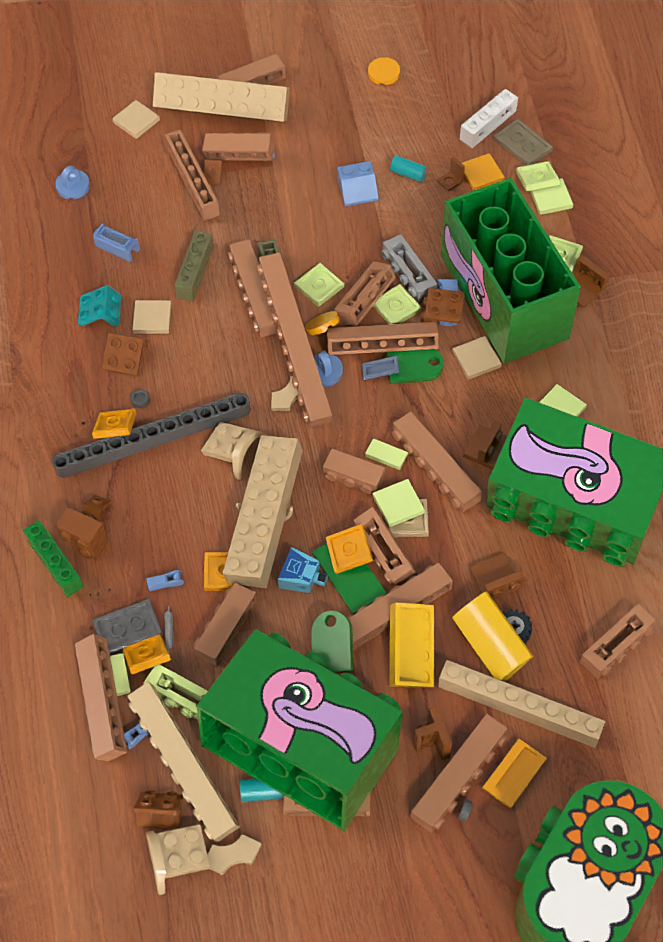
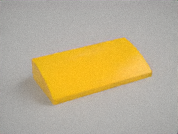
M484 592L452 617L495 679L506 682L533 657L488 592Z
M393 603L390 605L389 687H434V605Z

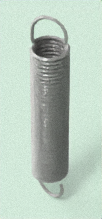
M169 606L168 611L164 613L165 646L167 650L174 647L173 613L169 612Z

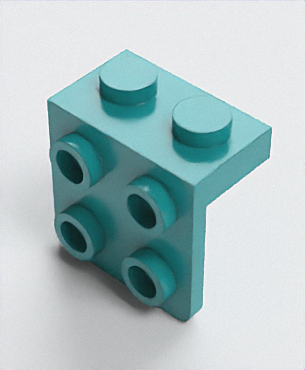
M109 285L82 295L79 304L78 324L84 326L102 318L113 327L119 325L122 295Z

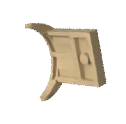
M219 422L201 451L205 456L232 462L234 476L237 480H241L242 462L247 449L255 439L261 437V435H266L258 430Z
M200 825L157 834L154 831L146 832L159 895L165 893L166 878L209 869L210 865Z

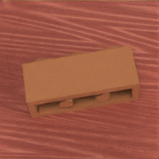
M331 449L323 465V476L330 481L341 482L347 487L360 489L366 494H373L379 490L385 478V467Z

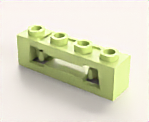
M160 664L154 666L143 684L147 682L153 684L166 706L170 708L176 707L181 710L180 712L188 718L194 717L198 720L197 704L170 690L172 687L170 683L175 685V689L199 702L208 691Z

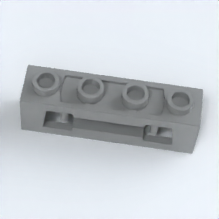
M401 234L383 242L381 254L384 260H388L393 272L398 274L400 282L408 288L412 298H415L418 303L424 301V297L428 296L429 288L437 289L436 281Z

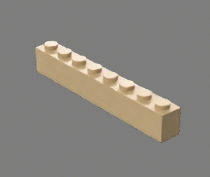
M449 660L446 661L439 677L438 687L593 748H596L605 724L604 720Z
M147 682L129 694L128 698L131 701L128 703L129 707L135 714L138 713L141 720H139L141 727L145 731L148 730L152 737L149 739L156 749H160L162 753L160 756L166 767L170 766L173 773H171L173 780L177 785L181 784L184 789L182 795L188 803L191 802L195 808L193 813L199 821L202 820L205 824L204 831L208 838L219 842L240 828V825L155 686Z

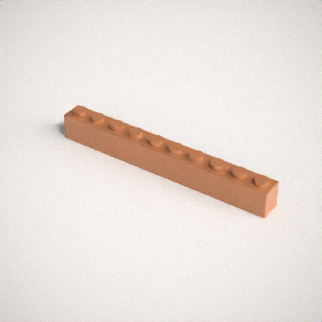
M279 252L259 257V264L256 265L258 275H262V288L268 294L266 297L267 304L273 310L271 313L272 320L278 326V329H276L277 336L283 342V345H281L282 352L288 358L287 368L294 377L292 378L293 387L298 389V403L300 406L303 405L304 408L302 412L304 422H308L309 428L331 423L332 413L281 254Z

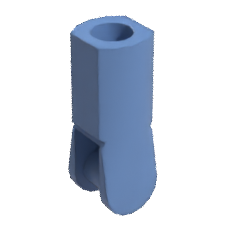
M174 570L166 574L146 578L149 592L183 585L184 580L181 579L182 571Z
M140 723L124 733L125 742L128 744L127 747L129 749L135 747L149 734V731H145ZM137 733L138 736L136 738H133L132 735Z

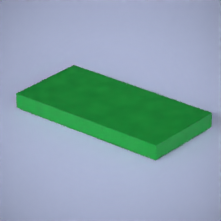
M327 543L312 551L313 557L319 561L321 569L328 575L329 581L352 615L356 614L361 607L374 603L377 597L387 595L367 564L336 574Z

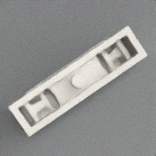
M504 89L461 125L460 140L471 148L476 146L516 112L518 97Z

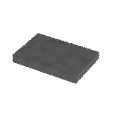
M149 599L92 620L97 635L107 638L110 655L123 651L122 648L158 634L163 636Z

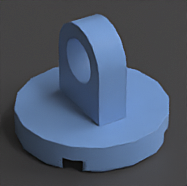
M68 166L57 177L55 182L56 190L65 199H79L89 191V177L74 166Z
M325 351L313 356L323 387L333 386L338 383L343 374V365L340 359L335 355H329Z

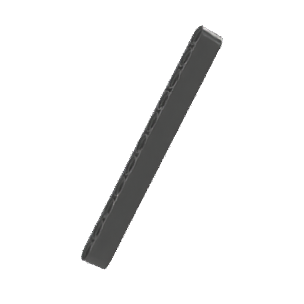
M238 393L131 430L130 435L107 437L57 454L52 460L54 470L57 476L65 478L216 427L219 422L227 423L245 417L251 411L250 400L245 393Z

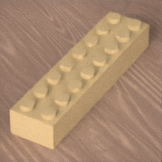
M155 72L153 107L284 122L287 121L290 87Z
M261 435L223 570V575L229 584L237 583L243 586L267 588L303 451L296 438Z

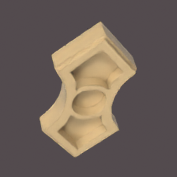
M290 376V381L285 388L272 392V411H291V407L299 394L298 389L293 387V376Z
M242 834L231 845H212L207 855L210 865L209 869L224 875L227 869L235 864L245 863L252 865L262 844Z

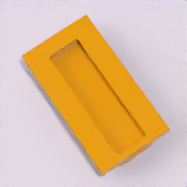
M518 739L482 789L511 809L547 758L521 739Z

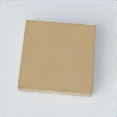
M135 100L112 118L114 124L137 139L156 124L160 118L153 111Z
M135 300L133 334H169L171 301Z
M486 336L452 349L468 380L502 366Z
M419 499L425 510L424 514L389 527L394 537H429L427 499Z

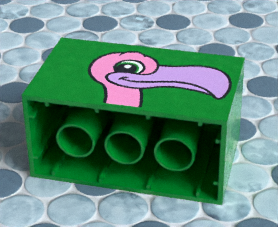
M512 178L446 200L444 202L440 256L453 278L457 279L458 287L464 293L465 299L504 364L570 339L581 286Z
M525 397L489 477L487 508L492 509L491 515L502 522L512 523L515 518L528 523V530L538 536L549 537L553 533L566 538L564 543L576 551L586 552L589 547L602 552L603 560L614 566L623 567L626 562L634 565L663 494V448Z
M255 629L197 705L201 746L345 832L368 794L371 793L398 752L403 711L400 710L398 702L391 696L380 693L376 697L364 690L362 683L355 676L349 673H342L339 676L326 669L325 662L316 654L307 652L303 656L291 649L290 643L282 635L272 632L268 636Z

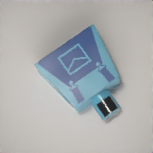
M291 547L279 575L278 586L281 589L310 593L314 583L325 586L328 575L319 572L320 563L318 560Z

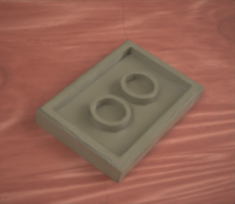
M518 118L493 135V140L525 166L535 164L553 151V146Z

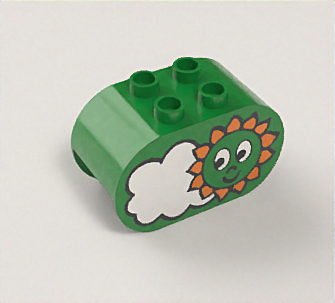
M605 780L591 783L578 790L570 798L563 811L552 805L535 839L536 842L543 845L542 849L530 843L520 860L514 879L523 885L516 902L515 922L522 942H623L663 868L662 807L649 794L634 785L621 781Z

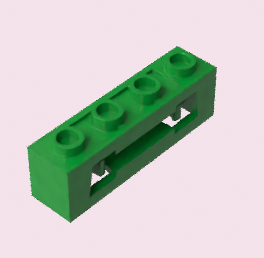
M40 520L23 529L26 540L66 598L84 588L79 575Z

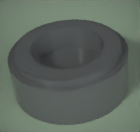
M135 390L130 396L131 403L135 408H144L149 404V395L145 390Z
M464 799L458 814V820L467 821L472 809V801Z

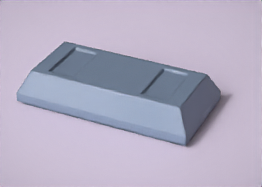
M398 356L362 364L364 380L399 373Z

